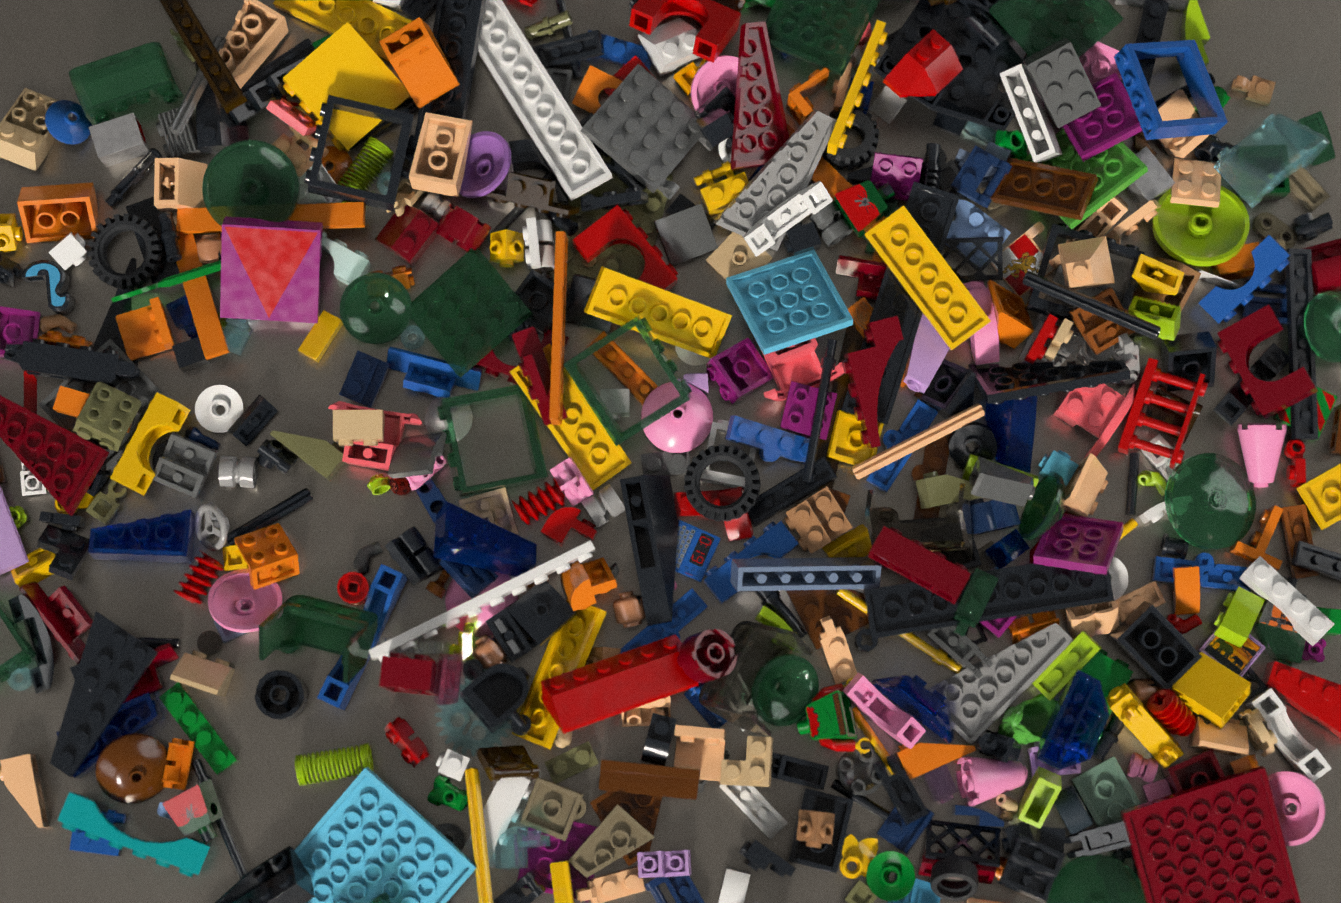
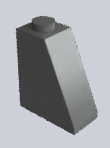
M979 456L969 476L970 494L1024 507L1027 500L1031 501L1036 490L1033 477Z

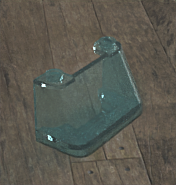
M1272 113L1262 122L1263 125L1245 139L1231 149L1229 147L1224 148L1217 155L1219 160L1213 168L1253 208L1262 201L1261 199L1265 194L1272 192L1279 183L1300 167L1306 168L1330 141L1323 134L1281 113H1278L1276 116Z

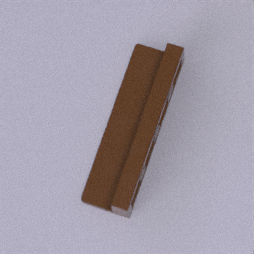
M601 760L599 790L696 800L700 770Z

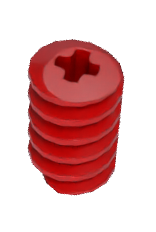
M554 477L552 479L553 486L547 481L544 482V491L537 486L535 488L536 495L530 491L527 492V500L521 495L518 496L519 504L511 500L521 520L528 526L531 525V516L536 521H539V512L548 516V507L555 512L556 503L562 507L565 506V497Z
M201 550L199 551L202 553L203 558L194 557L198 566L189 565L193 573L183 574L187 583L179 581L178 584L182 590H173V592L193 604H202L203 601L199 594L207 596L208 592L204 587H212L213 583L210 581V578H219L215 569L224 570L219 561Z
M1161 689L1153 693L1148 699L1147 709L1169 733L1188 736L1193 732L1197 724V717L1174 691Z

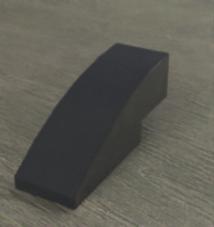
M772 753L771 778L824 790L829 766Z

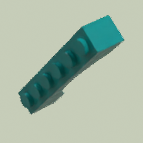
M72 791L69 792L57 821L62 822L61 827L75 832L76 828L86 831L84 836L96 841H99L100 837L109 840V846L122 850L123 847L133 850L132 854L137 857L146 859L148 855L156 859V864L169 868L170 864L179 867L178 872L189 877H193V874L199 875L211 846L190 837L165 842L146 841L132 837L110 823L100 811L95 800Z

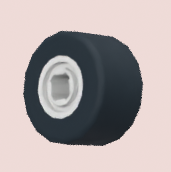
M1069 786L1061 790L1054 804L1070 833L1076 834L1091 826L1093 821L1075 788Z

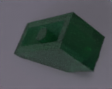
M1260 622L1253 625L1252 629L1260 643L1266 647L1265 651L1270 659L1290 667L1301 663L1306 640L1299 633Z

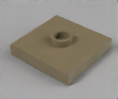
M538 777L519 823L566 841L584 794Z

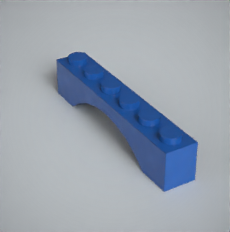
M383 564L380 565L370 586L369 594L357 626L339 660L328 674L317 696L318 699L342 710L346 709L371 657L368 650L376 647L408 580L403 573Z

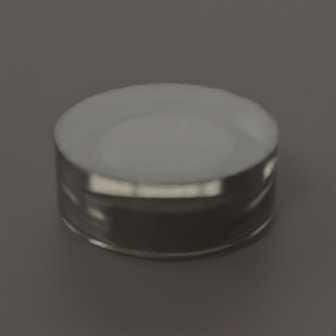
M205 631L198 637L197 646L200 652L212 656L220 652L223 641L217 632Z

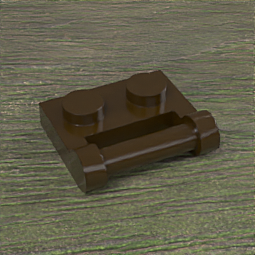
M1160 384L1154 394L1190 405L1191 403L1167 391L1166 387ZM1150 403L1145 411L1148 417L1180 427L1183 426L1185 420L1184 416L1153 403ZM1199 403L1196 405L1183 444H1185L1203 408V405ZM1150 428L1164 436H1167L1175 441H1178L1179 436L1166 433L1154 428Z
M524 745L483 747L478 749L477 757L489 780L492 782L500 781L501 778L528 777L529 779H537L539 777V766L533 763Z

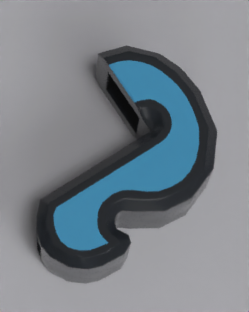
M38 260L30 263L23 270L22 279L25 282L46 280L48 307L52 311L61 315H67L72 311L74 298L69 292H66L70 284V278L66 270L58 263L51 260Z

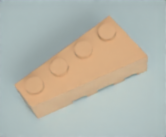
M244 0L241 11L239 10L235 17L236 21L232 30H229L226 42L219 51L220 56L240 89L289 32L285 17L258 0Z

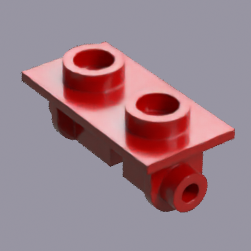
M397 717L385 727L384 731L387 740L392 745L397 746L401 751V757L407 764H411L415 768L421 760L423 761L430 755L427 752L429 749L418 736L410 741L409 737L415 732L405 719L402 720L400 717Z

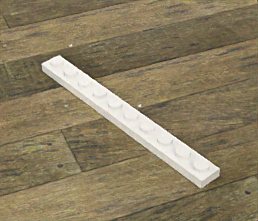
M590 540L368 650L374 661L379 659L382 662V656H389V652H394L400 648L402 651L408 650L416 645L414 641L422 637L428 640L438 634L437 630L446 626L447 629H450L460 624L459 619L467 615L469 618H472L482 613L481 608L489 604L491 607L501 604L505 601L503 597L511 593L513 596L525 592L527 590L525 586L533 582L535 585H539L549 579L547 575L555 571L557 574H561L571 568L570 564L576 561L583 563L593 558L592 553L596 552Z

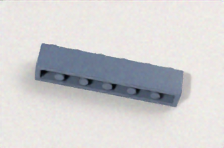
M869 557L732 559L730 582L737 591L872 589L880 587L882 565Z

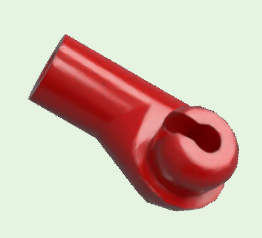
M1169 614L1166 617L1180 634H1186L1202 624L1197 614L1187 619L1177 617L1176 614Z

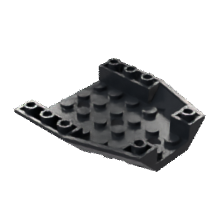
M920 0L873 71L885 78L907 52L923 39L919 31L926 29L931 32L934 29L955 48L958 58L959 56L968 57L970 65H961L963 70L936 96L911 97L932 111L1004 132L1015 116V112L1008 94L998 89V83L1002 82L1000 73L1019 64L1024 65L1022 60L1045 49V45L1009 0H957L949 5L931 6L927 0ZM977 8L982 9L995 24L1009 35L995 51L978 37L964 21L967 16L973 15V11Z

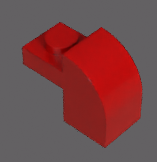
M564 507L553 512L540 531L542 535L563 546L572 530L592 542L598 534L597 530L594 529L595 524L584 518L582 521L578 520L582 512L574 507Z

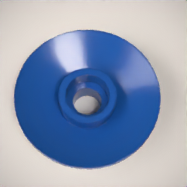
M70 100L56 101L47 109L45 114V124L48 131L55 139L62 143L79 144L84 142L90 135L91 117L85 108Z

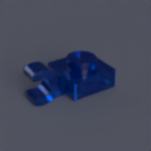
M184 295L166 304L175 326L178 328L183 325L190 339L198 337L195 324L192 321L193 316L187 296Z

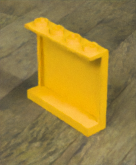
M348 22L283 77L285 83L283 88L290 96L296 95L300 99L299 106L307 115L312 113L317 119L315 121L316 125H322L324 117L320 116L322 102L327 103L329 95L395 110L411 96L406 87ZM334 109L329 127V133L333 137L331 142L339 151L344 149L348 152L350 148L382 120Z

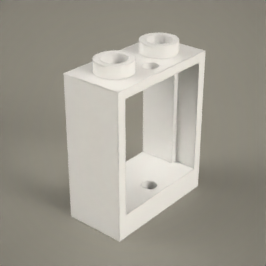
M718 420L717 423L712 422L707 449L710 446H714L717 431L727 433L729 421ZM750 447L749 456L754 462L756 449ZM710 465L702 473L700 482L730 488L742 486L743 490L745 488V477L709 470Z

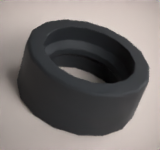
M962 858L942 859L932 866L931 889L938 897L946 900H966L973 897L978 890V870L973 863ZM956 877L962 878L964 880L948 881L945 878Z

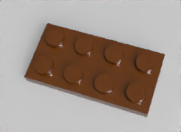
M1008 157L1006 162L1012 166L1009 174H1005L992 195L991 199L993 202L1082 220L1098 182L1096 174Z

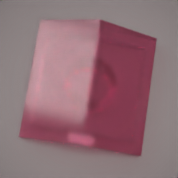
M439 652L435 703L439 705L458 703L463 653Z

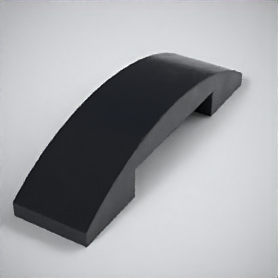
M1273 343L1255 361L1250 370L1254 377L1263 381H1271L1287 365L1289 356ZM1242 378L1235 383L1213 409L1230 426L1237 421L1254 400L1250 393L1246 395L1239 383L1243 381Z
M21 594L8 600L15 624L24 622L37 664V667L29 670L35 692L38 694L50 689L54 674L52 644L47 628L38 611Z

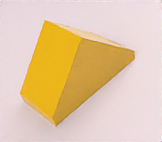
M1140 254L1132 277L1145 292L1177 295L1185 273L1144 254Z

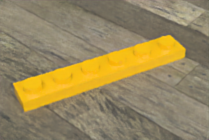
M876 21L829 139L827 153L836 155L838 148L843 149L848 135L844 133L847 127L851 128L856 116V114H853L854 108L861 105L864 96L861 93L863 86L868 87L872 73H869L870 68L877 65L880 56L877 50L879 45L884 46L888 33L885 32V22Z

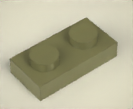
M589 741L544 762L553 782L556 784L599 764Z

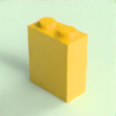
M1200 652L1199 654L1202 657L1172 686V691L1190 710L1198 715H1202L1212 724L1222 729L1249 696L1251 683L1203 652Z

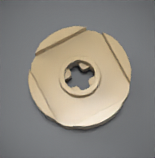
M1256 708L1254 710L1246 709L1239 713V721L1244 719L1245 726H1247L1248 740L1255 750L1262 749L1263 753L1261 755L1263 757L1273 753L1275 750L1274 744L1278 743L1274 733L1271 730L1267 731L1262 723L1264 718L1260 711Z

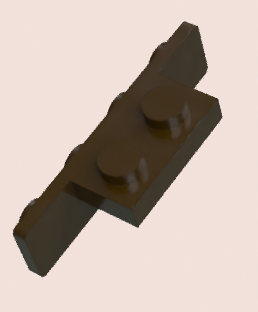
M517 172L509 173L507 191L494 189L486 194L487 197L494 198L493 201L497 203L513 202L515 207L528 208L530 206L540 213L552 211L556 212V216L561 218H570L571 215L579 213L580 209L579 207L553 202L555 181Z

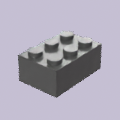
M1066 37L1022 60L1052 122L1057 128L1101 106L1071 42Z

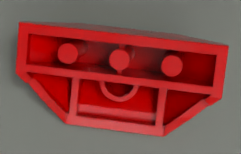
M933 29L907 52L882 82L900 98L908 96H936L963 68L955 48Z

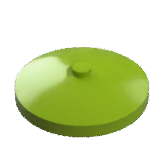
M1221 186L1218 208L1170 203L1171 188L1158 200L1161 207L1156 210L1158 214L1152 218V230L1160 247L1174 259L1193 266H1214L1232 259L1243 248L1250 228L1249 215L1242 201L1227 188Z

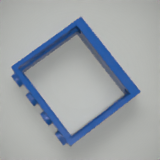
M1195 40L1126 44L1114 56L1146 140L1216 134L1228 123ZM1176 57L1200 118L1162 121L1138 59Z

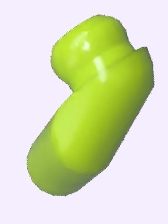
M1149 470L1139 473L1137 480L1140 485L1155 487L1162 497L1172 491L1161 473Z

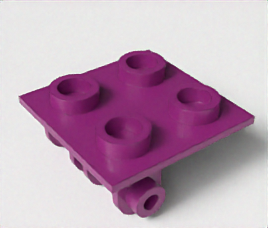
M875 152L871 182L876 189L889 183L895 193L890 199L907 201L913 182L919 183L923 158Z
M791 381L780 428L805 434L810 438L819 388ZM828 391L820 439H827L837 393Z

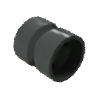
M835 202L828 204L809 219L811 222H814L816 230L822 231L821 237L828 247L840 242L853 231L846 218H841L842 212Z

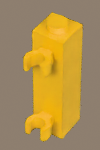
M1125 683L1110 691L1106 697L1110 709L1164 769L1184 755L1180 744L1157 718L1149 712L1147 707Z

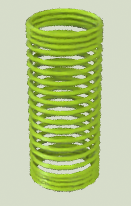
M369 137L368 141L364 144L365 146L357 154L358 157H355V160L352 161L353 164H350L348 171H345L346 174H343V178H340L341 181H338L337 185L342 183L346 187L370 191L371 184H374V181L377 180L378 174H382L380 170H384L383 167H386V164L389 163L388 160L392 159L394 152L378 139Z
M369 743L360 744L359 748L358 745H355V750L354 746L351 745V753L348 746L346 750L342 747V753L338 747V755L335 748L333 753L329 749V755L327 750L324 753L320 751V755L316 751V757L314 752L311 755L307 753V757L306 754L295 755V771L299 785L304 786L308 783L312 784V782L316 784V782L320 783L321 780L322 782H325V780L329 781L330 779L333 781L334 778L338 780V778H347V776L351 778V776L355 777L356 774L358 776L362 772L361 761L363 770L368 767L374 771ZM356 759H357L359 771H357Z

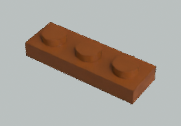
M1306 504L1282 507L1281 519L1292 577L1302 579L1319 576L1318 573L1291 565L1296 541L1314 545Z

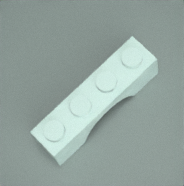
M322 231V250L329 253L334 259V275L336 279L358 290L371 268V264L367 260L368 256L359 250H356L354 253L347 249L348 245L336 238L332 241L326 237L327 233Z

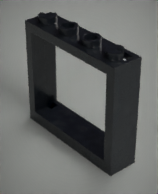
M329 95L327 103L322 102L320 116L324 118L322 125L317 124L315 139H319L317 148L312 147L309 161L313 162L312 170L307 169L304 183L308 184V192L349 202H364L367 206L393 211L414 114ZM334 109L402 124L386 195L318 180Z
M1064 223L1052 224L1048 230L1035 274L1045 277L1056 237L1073 242L1097 237L1093 236V233L1090 231L1071 230ZM1106 237L1109 253L1133 260L1121 301L1123 309L1128 311L1136 285V280L1132 277L1139 255L1145 254V252L1139 251L1137 246L1131 244L1123 246L1117 244L1116 240ZM1031 288L1025 306L1026 310L1045 316L1052 314L1058 320L1063 321L1066 318L1074 322L1069 314V311L1073 308L1038 298L1040 291Z

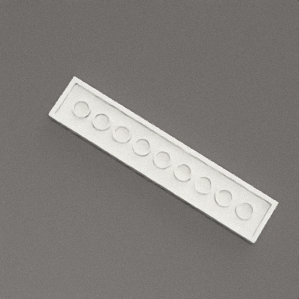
M486 0L477 52L569 199L572 201L613 178L612 173L591 140L580 131L582 126L503 1Z

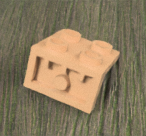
M1178 89L1157 108L1162 121L1200 118L1181 89ZM1209 135L1159 139L1168 155L1184 158Z
M675 725L674 735L677 738L674 767L700 770L699 780L720 781L721 762L724 760L726 743L725 729Z

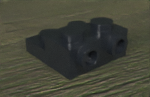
M532 269L504 306L505 310L529 326L535 327L537 331L544 335L553 323V279L543 271L538 273ZM568 287L566 293V310L574 300L571 295L572 291Z
M753 839L751 842L746 840L738 852L746 858L744 863L755 871H758L759 868L765 870L769 863L772 864L770 869L781 877H784L785 874L791 877L796 870L794 866L756 839Z

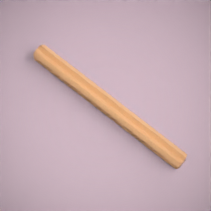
M977 403L853 466L852 471L857 479H861L983 417L985 411L982 405Z

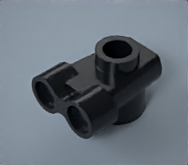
M1209 135L1195 148V156L1199 161L1211 162L1215 160L1217 163H1222V166L1226 168L1236 146L1228 142L1223 143L1218 137Z
M1329 212L1315 219L1312 213H1305L1293 220L1296 226L1294 231L1297 234V239H1304L1305 242L1317 238V233L1333 229V221Z
M266 439L257 450L259 453L257 461L261 466L268 469L276 466V469L284 474L293 467L299 458L292 452L283 449V445L277 440Z

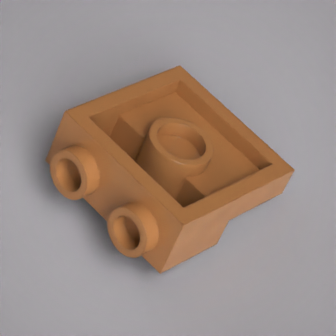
M828 486L786 510L787 517L784 518L790 530L796 529L800 535L797 541L803 551L809 550L811 554L853 528Z

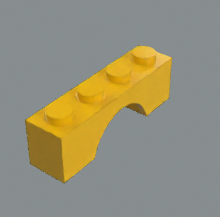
M156 392L142 420L138 423L134 435L126 445L122 457L115 465L110 479L144 496L156 475L149 461L152 446L162 435L169 432H179L191 410L179 402Z

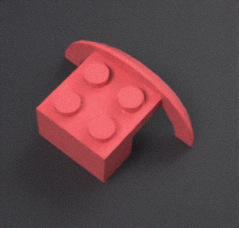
M816 338L763 355L779 389L775 390L774 388L764 392L765 398L774 401L787 400L791 381L815 388L819 387L822 368L815 353V349L818 346ZM842 362L835 366V370H832L830 382L844 374Z
M1136 383L1131 384L1125 397L1106 384H1099L1094 388H1076L1071 392H1067L1053 415L1072 427L1077 424L1098 438L1084 458L1090 453L1097 457L1134 402L1137 393Z
M342 401L333 403L328 407L331 410H379ZM383 410L385 414L384 442H378V446H364L363 442H353V446H345L342 461L351 465L388 471L394 452L402 441L404 425H422L423 422L417 414Z

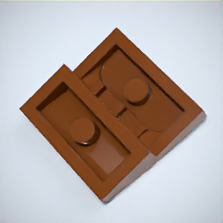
M1109 287L1092 297L1128 313L1127 309H1123L1113 288ZM1078 307L1069 311L1078 330L1096 355L1119 342V335L1128 333L1129 336L1135 332Z

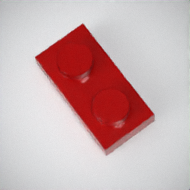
M1052 314L1048 315L1027 353L1025 361L1033 364L1036 359L1041 360L1047 350V347L1044 346L1048 338L1053 339L1059 328L1055 325L1058 320L1057 317Z
M719 490L701 491L707 501L721 506ZM674 492L677 517L703 516L688 501L686 492Z

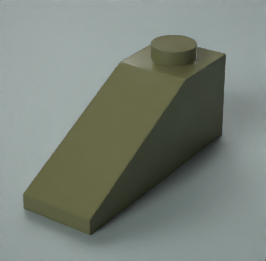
M274 430L270 433L274 439L329 481L345 463L342 461L344 448L336 442H333L331 445L326 440Z
M936 471L923 474L924 479L916 480L921 509L981 498L970 494L969 481L948 474L938 476Z

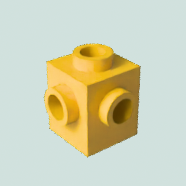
M0 214V251L10 252L16 250L19 241H22L23 238L22 228L17 224L16 214Z
M507 229L490 233V261L500 263L499 266L505 268L514 267L515 263L523 262V233Z

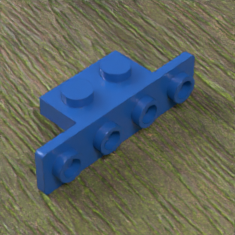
M389 347L386 362L391 364L389 369L406 373L403 380V388L449 399L455 385L478 391L480 387L481 369L395 347Z

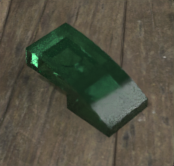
M1319 111L1299 119L1297 123L1306 144L1304 148L1312 166L1314 167L1335 159L1333 143L1322 112Z

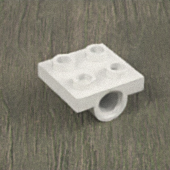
M536 217L526 218L527 226H522L525 246H529V249H525L528 269H533L538 273L554 270L555 250L554 246H551L554 243L551 220H536Z

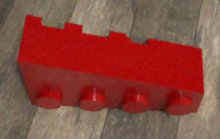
M1277 661L1268 662L1262 678L1263 683L1267 685L1268 689L1272 688L1279 699L1289 703L1300 713L1310 717L1319 723L1320 726L1331 731L1341 739V685Z

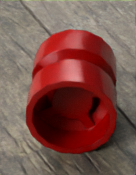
M348 572L339 579L337 592L340 598L349 605L361 606L366 603L371 583L358 572Z

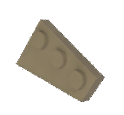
M617 804L568 862L587 878L655 837Z

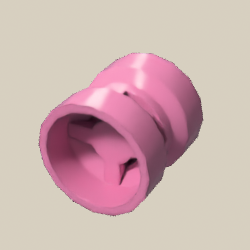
M1134 752L1128 764L1127 776L1133 778L1141 777L1143 781L1152 783L1156 776L1159 762L1154 758H1143L1141 754Z

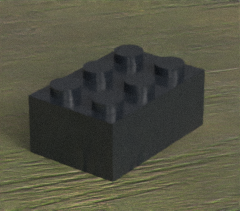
M1146 601L1140 604L1110 634L1123 650L1163 689H1170L1202 657L1152 604Z
M804 788L799 810L835 814L832 844L821 843V848L807 847V841L796 840L799 819L798 810L787 861L837 873L854 800Z

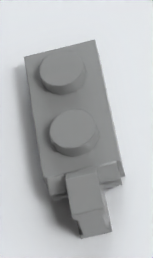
M1128 333L1118 336L1119 348L1112 350L1113 360H1122L1130 370V379L1116 383L1118 388L1140 380L1139 348L1136 342L1131 341Z

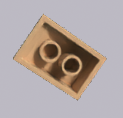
M425 113L409 174L412 189L459 197L465 172L472 121Z
M1091 453L1078 463L1079 466L1069 481L1057 506L1076 516L1087 517L1088 514L1093 515L1098 505V502L1095 501L1098 493L1102 494L1108 484V481L1105 480L1108 472L1096 456Z

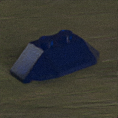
M1076 670L1061 693L1042 734L1036 759L1057 770L1090 760L1110 716L1099 680L1080 670Z
M916 674L914 677L902 675L872 680L871 684L947 743L952 744L954 733L950 705L945 702L947 699L945 695L936 689L933 692L925 687L927 682Z

